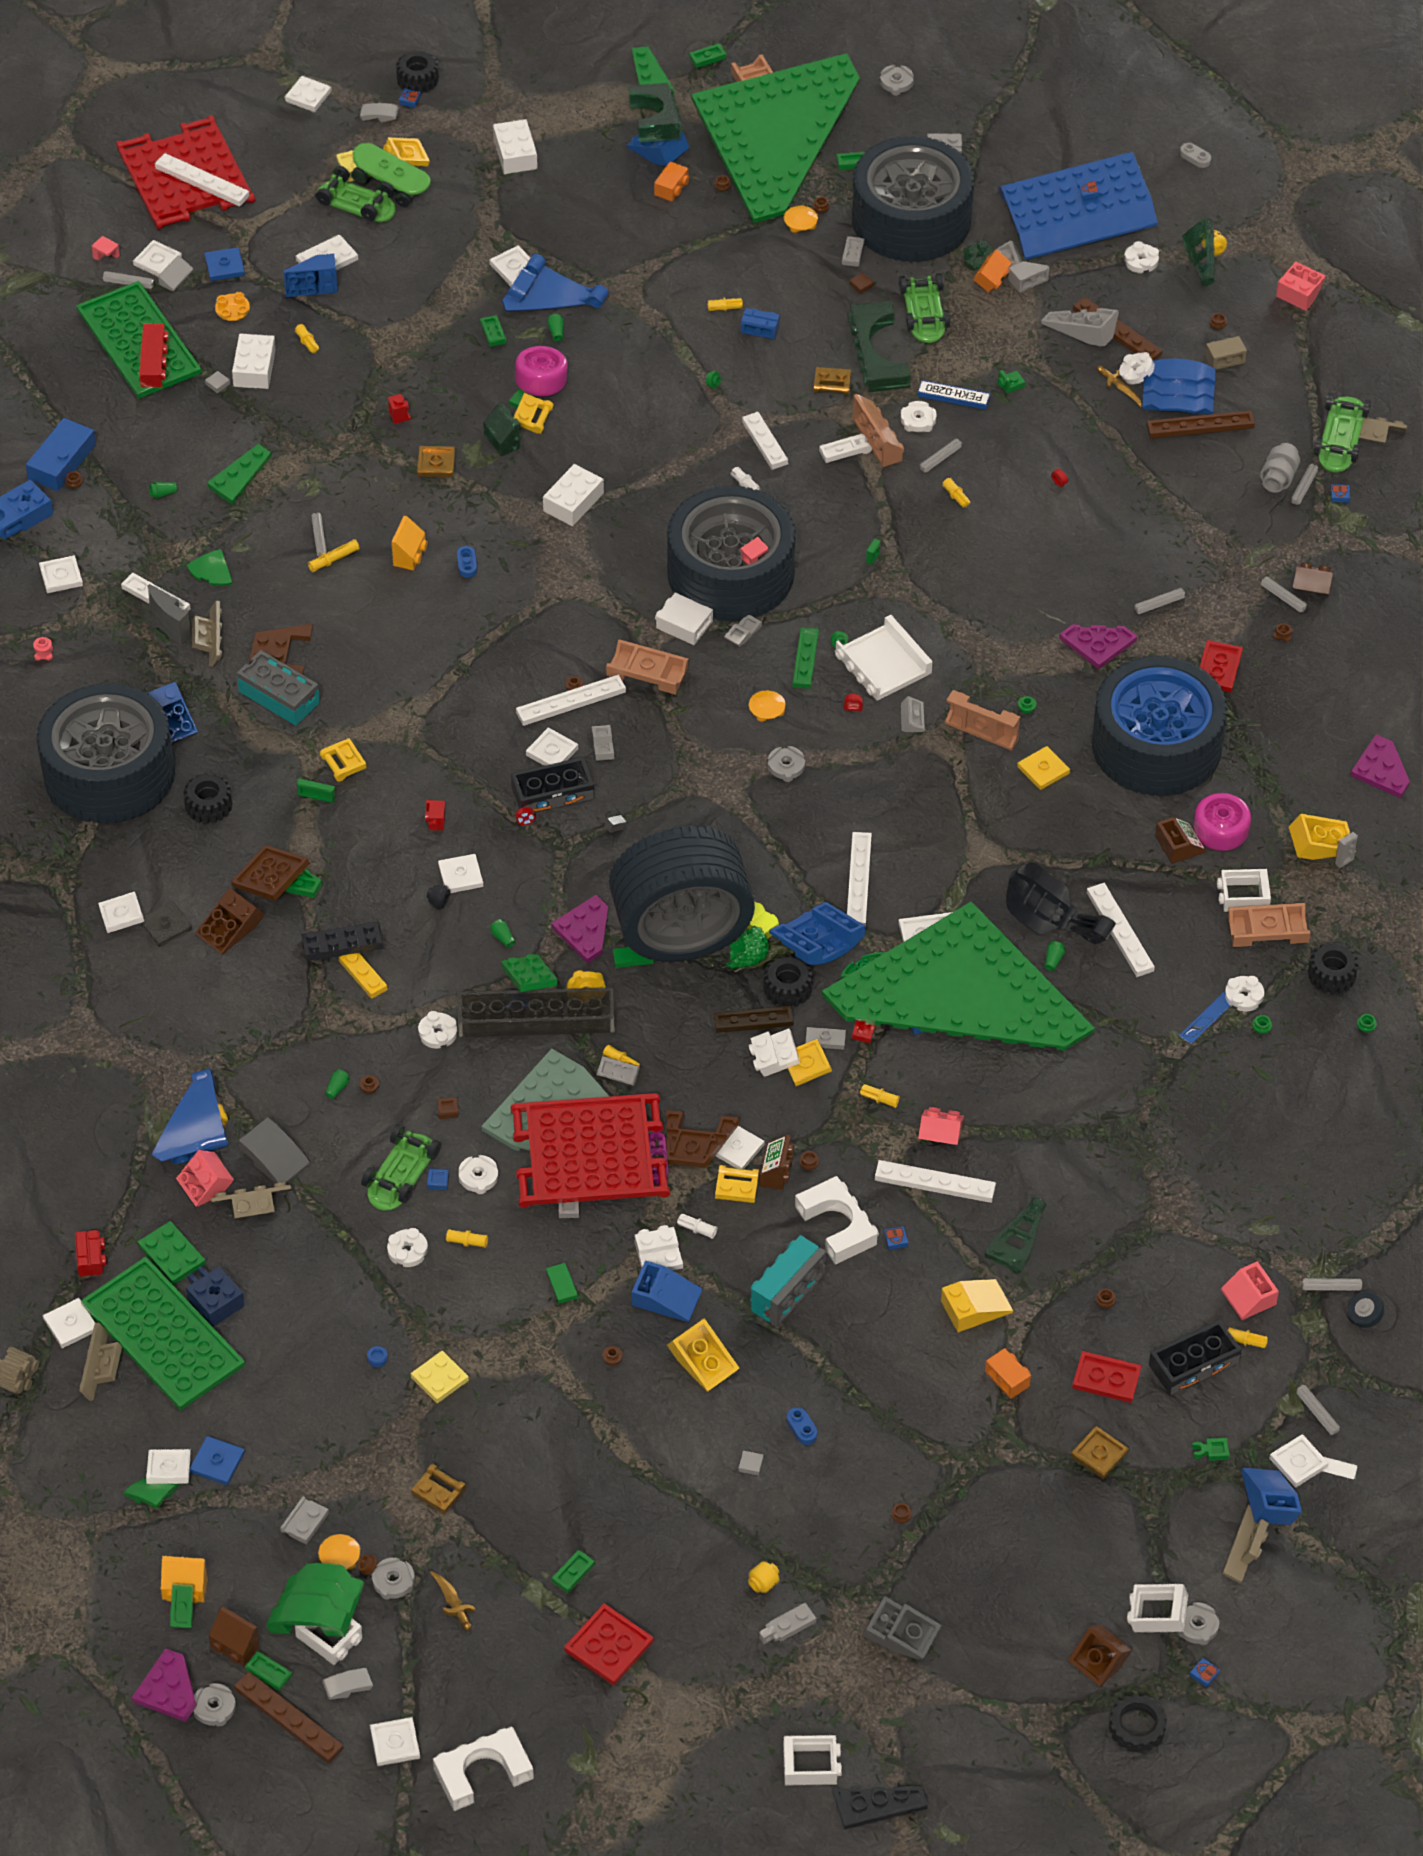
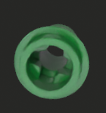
M559 314L550 315L547 325L553 340L561 341L563 339L564 319Z
M154 481L153 484L149 485L151 498L159 499L172 493H177L176 483Z
M502 919L492 923L490 926L491 934L503 943L506 948L513 946L516 941L507 923L503 922Z
M1052 941L1047 946L1045 969L1055 971L1056 966L1065 954V946L1062 943Z
M340 1069L332 1072L324 1094L330 1099H335L349 1084L350 1076Z

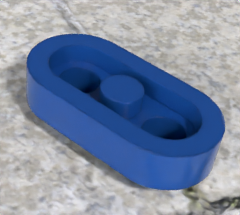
M470 546L460 547L457 550L459 574L465 578L473 577L477 573L475 550Z
M799 1407L790 1409L787 1413V1423L798 1441L804 1445L814 1443L817 1439V1428L807 1412Z

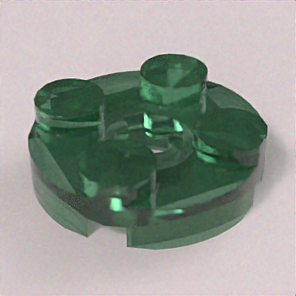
M986 241L971 244L964 249V265L972 271H975V269L979 270L988 255L996 249L988 245Z

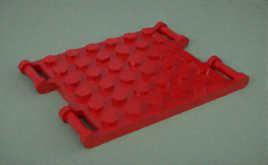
M213 115L195 122L181 123L182 134L152 142L149 133H145L141 137L116 142L117 150L157 230L162 229L163 226L180 221H190L189 213L218 204L222 211L236 206L229 201L156 169L155 163L164 153L249 191V197L244 203L255 202L254 194L249 189L215 123ZM209 125V126L204 127V128L196 129V130H193V131H188V130H191V129H195V128H199V127H202V126ZM141 143H145V144H143V145H139V146L132 147V148H129V149H124V148H127V147H131V146H134V145H138V144H141Z
M659 1094L512 1104L510 1109L514 1121L513 1140L515 1142H523L529 1139L531 1168L516 1170L520 1190L519 1206L527 1208L530 1205L649 1196L668 1197L670 1195V1188L667 1186L666 1177L667 1160L664 1158L651 1159L648 1131L661 1132L663 1130V1123L660 1121ZM645 1103L651 1104L652 1121H647ZM522 1112H527L528 1130H522ZM652 1168L658 1169L659 1186L654 1187ZM528 1177L533 1179L534 1195L528 1196Z

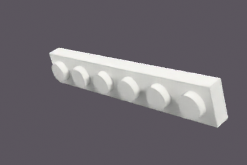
M164 153L155 163L156 169L235 205L241 206L249 197V191Z
M616 675L516 708V714L524 726L625 693L626 687L620 676Z
M853 832L847 915L866 927L871 833Z
M1105 883L1087 888V895L1099 915L1107 916L1116 922L1111 935L1136 977L1153 972V963Z
M879 1160L875 1174V1181L992 1203L996 1182Z

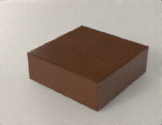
M862 272L850 279L849 285L861 294L873 287L874 282Z
M457 1097L437 1099L439 1119L459 1117Z

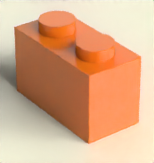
M669 162L654 183V195L673 202L676 196L680 195L684 185L686 186L689 182L688 168Z
M996 249L988 255L973 280L987 292H990L993 288L997 289L1002 283L1001 278H1004L1009 273L1008 267L1012 262Z
M1005 1348L986 1360L985 1372L1010 1399L1030 1387L1031 1374L1026 1367H1022L1013 1353H1009Z

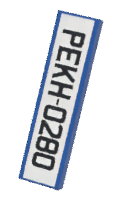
M921 380L917 397L986 410L990 393Z

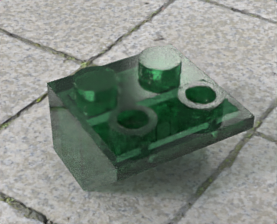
M500 402L484 420L483 426L484 435L502 457L520 449L521 437L519 429L521 426L518 419L512 416L510 409Z

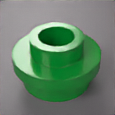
M717 371L709 372L706 376V385L712 389L717 388L720 385L721 376Z
M841 631L834 632L830 638L831 645L836 648V641H839L842 645L847 644L848 635Z
M1029 696L1022 697L1018 701V708L1022 713H1032L1036 708V701Z
M1363 1014L1357 1021L1358 1028L1363 1032H1372L1377 1025L1374 1016L1371 1014Z
M1259 1015L1253 1020L1252 1027L1256 1032L1264 1034L1271 1030L1272 1022L1268 1016Z

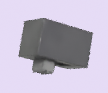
M621 815L609 817L604 826L609 832L624 830L626 821Z

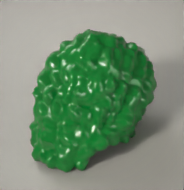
M751 927V929L742 933L741 937L735 940V943L733 942L729 945L731 961L726 963L728 967H731V969L746 968L747 966L758 965L759 961L764 960L768 954L769 944L762 928Z

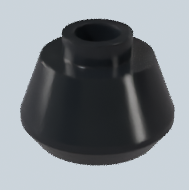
M434 885L433 888H429L426 898L437 910L443 909L448 902L450 889L447 885Z

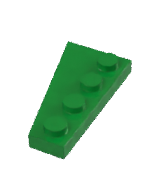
M649 47L632 48V57L641 99L675 96V90Z
M257 444L208 481V488L233 505L238 495L245 491L246 485L253 481L254 475L260 472L269 461L271 452Z

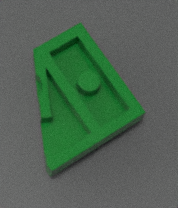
M305 869L284 892L315 898L322 886L321 879Z

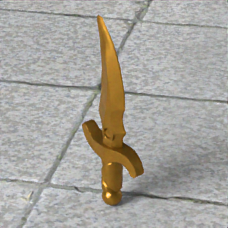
M1102 366L1097 367V371L1108 379L1106 383L1107 388H1110V385L1114 383L1119 390L1126 393L1142 407L1141 400L1135 391L1119 380V370L1116 371V374H1112Z
M430 1571V1574L441 1587L446 1602L452 1606V1609L444 1607L443 1613L449 1616H457L463 1628L469 1631L472 1626L465 1612L474 1613L475 1608L468 1604L462 1605V1600L458 1598L453 1586L442 1576Z

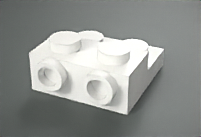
M790 1029L773 1035L768 1031L751 1038L752 1044L749 1045L751 1054L756 1056L753 1063L756 1070H760L764 1077L800 1064Z
M663 1225L655 1231L649 1232V1230L643 1229L638 1234H635V1246L641 1268L645 1260L663 1265L670 1270L683 1268L674 1227L669 1228Z

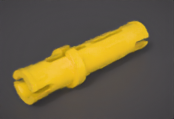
M353 539L328 553L324 552L320 557L309 561L308 567L313 573L325 566L329 567L333 562L359 550V544Z

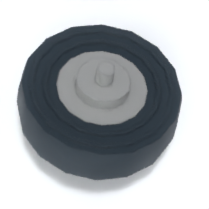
M1368 1291L1355 1295L1348 1305V1315L1351 1321L1363 1328L1378 1324L1385 1312L1381 1298L1375 1293Z

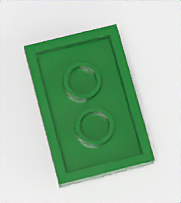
M529 954L521 958L512 957L501 961V968L520 992L557 986V978L538 954Z
M171 1221L138 1241V1247L172 1285L206 1265L205 1259Z

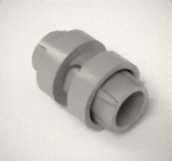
M1281 443L1270 450L1260 472L1262 485L1266 490L1278 493L1290 486L1300 464V457L1295 446L1289 443Z

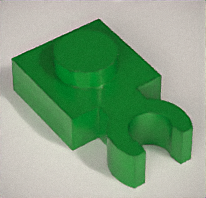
M1227 1438L1206 1439V1444L1201 1442L1192 1443V1449L1200 1450L1199 1452H1194V1459L1208 1456V1461L1229 1460Z

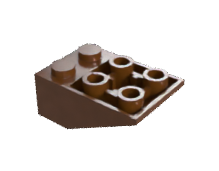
M229 887L195 934L223 955L254 930L265 914Z

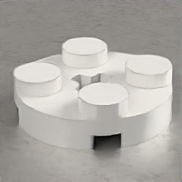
M1137 241L1125 251L1124 261L1127 268L1131 271L1143 273V270H1149L1150 272L1158 266L1159 251L1150 245Z
M1144 352L1126 355L1119 369V373L1126 383L1138 384L1144 381V377L1150 376L1153 373L1155 365L1149 354Z
M923 401L909 403V406L906 408L904 406L901 411V422L904 425V429L915 432L931 431L936 423V410L929 407V404Z
M1255 976L1231 978L1225 990L1227 1003L1231 1007L1233 1005L1237 1007V1010L1243 1012L1258 1008L1264 998V988L1258 982V978ZM1241 992H1248V995L1244 996Z
M429 1012L420 1021L418 1026V1033L422 1043L436 1049L446 1044L447 1046L451 1045L457 1037L456 1020L444 1013ZM440 1028L442 1032L438 1031L437 1033H435L434 1029Z
M479 1155V1158L468 1157L459 1167V1182L469 1191L484 1194L497 1183V1165L494 1160L487 1156ZM474 1172H482L481 1176H475Z
M416 1228L398 1231L388 1239V1256L393 1263L403 1264V1267L416 1266L424 1260V1256L428 1252L427 1240ZM404 1246H411L410 1251H407V1249L402 1248H404Z

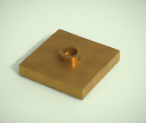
M419 446L417 477H453L455 447Z
M1095 1426L1071 1452V1457L1104 1480L1127 1455L1129 1448Z

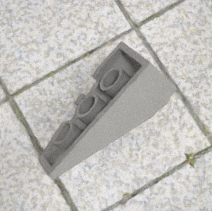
M1104 308L1097 309V312H1087V309L1077 313L1054 311L1049 312L1041 320V323L1085 343L1101 347L1106 346L1113 338L1119 313L1118 310Z

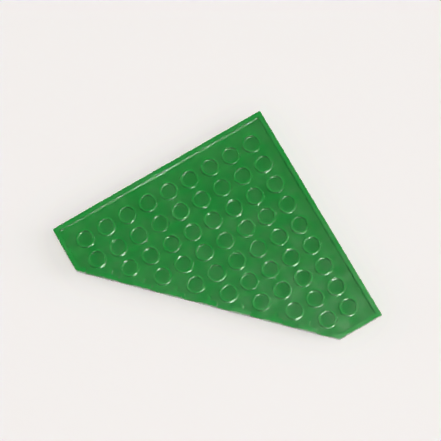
M847 53L691 94V100L753 223L785 215L800 185L804 182L809 169L813 166L818 153L823 148L827 137L832 132L837 119L842 114L846 103H848L852 96L853 90L857 87L860 77Z
M969 902L822 990L823 998L845 1021L849 1022L859 1020L865 1021V1024L878 1026L888 1024L893 1025V1028L908 1029L910 1027L920 1029L922 1032H947V1035L959 1037L969 1035L975 1036L974 1039L988 1041L990 1039L1002 1040L1003 1043L1018 1044L1020 1042L1039 1048H1045V1046L1056 1047V1050L1065 1051L1091 1035L1095 1029L972 902Z

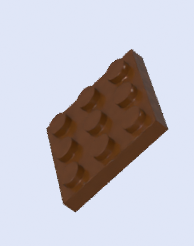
M265 845L231 881V884L234 888L276 901L310 863L306 857Z

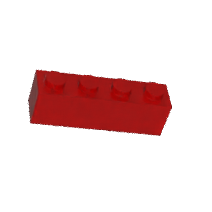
M143 324L139 374L141 387H162V381L166 380V370L163 367H167L166 356L164 357V354L168 353V347L165 342H168V331H165L164 324Z

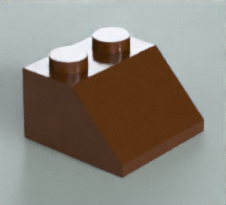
M222 1606L209 1634L210 1647L216 1653H223L228 1656L229 1660L233 1663H239L245 1667L259 1649L257 1626Z
M1099 1624L1089 1627L1068 1661L1098 1686H1102L1123 1666L1132 1650Z

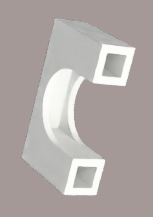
M837 1176L795 1195V1207L805 1221L826 1211H838L850 1219L851 1224L848 1228L826 1238L825 1250L835 1264L877 1245V1236L879 1235L877 1228L870 1224L865 1211L860 1210L854 1196L851 1197L846 1184L841 1182Z
M513 1727L500 1729L493 1735L480 1737L473 1743L460 1745L453 1751L440 1753L433 1758L434 1770L454 1811L474 1803L473 1791L464 1773L466 1768L475 1760L490 1758L501 1763L513 1787L533 1779V1767Z

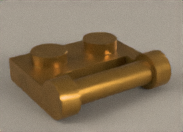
M816 367L813 393L822 391L849 395L851 370Z
M431 1464L426 1473L411 1489V1494L445 1515L464 1493L467 1484L462 1481H456L440 1471L438 1466ZM436 1477L455 1490L450 1492L431 1479Z

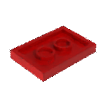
M1210 640L1206 642L1200 667L1218 682L1222 691L1232 693L1243 647Z
M1082 1351L1072 1389L1132 1403L1142 1365Z

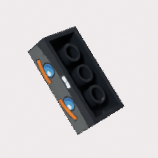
M584 757L511 773V786L519 809L529 807L535 813L594 799V784Z
M1218 1320L1151 1351L1149 1366L1168 1394L1173 1395L1239 1364L1242 1349L1222 1321Z

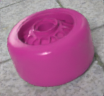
M534 346L523 350L517 356L515 361V382L525 393L533 396H550L560 392L566 385L568 363L560 351L547 346Z
M1228 793L1211 794L1202 799L1197 805L1194 814L1193 830L1204 846L1217 851L1233 850L1242 845L1249 835L1251 813L1246 803L1235 795Z

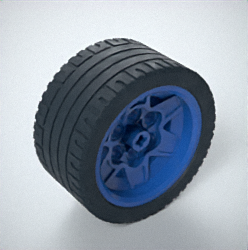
M1148 656L1147 658L1133 659L1131 662L1128 661L1124 665L1118 666L1117 669L1115 668L1103 680L1096 697L1092 750L1098 765L1101 766L1102 771L1106 772L1105 774L1109 778L1111 777V780L1117 782L1120 786H1124L1128 790L1131 789L1136 793L1141 792L1144 795L1171 796V794L1177 795L1180 792L1184 793L1187 790L1200 786L1201 783L1207 781V778L1212 776L1221 760L1227 719L1225 694L1221 686L1218 685V682L1210 674H1207V671L1183 659L1170 658V656Z

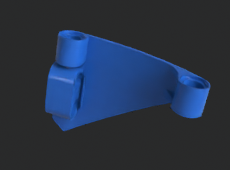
M533 254L510 287L502 303L505 311L543 310L579 305L600 308L609 295V291L602 285H596L592 288L582 286L546 267L545 259L539 254Z
M211 1068L192 1073L193 1083L175 1109L152 1153V1156L159 1161L171 1160L174 1164H181L190 1161L198 1150L213 1151L229 1146L222 1125L214 1089L215 1080Z

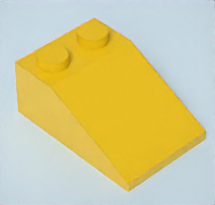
M1300 814L1289 826L1297 857L1311 860L1336 857L1339 840L1350 834L1346 821Z
M996 1279L959 1281L942 1288L941 1303L957 1332L1013 1313V1309Z
M705 1318L667 1344L677 1361L707 1392L740 1369Z

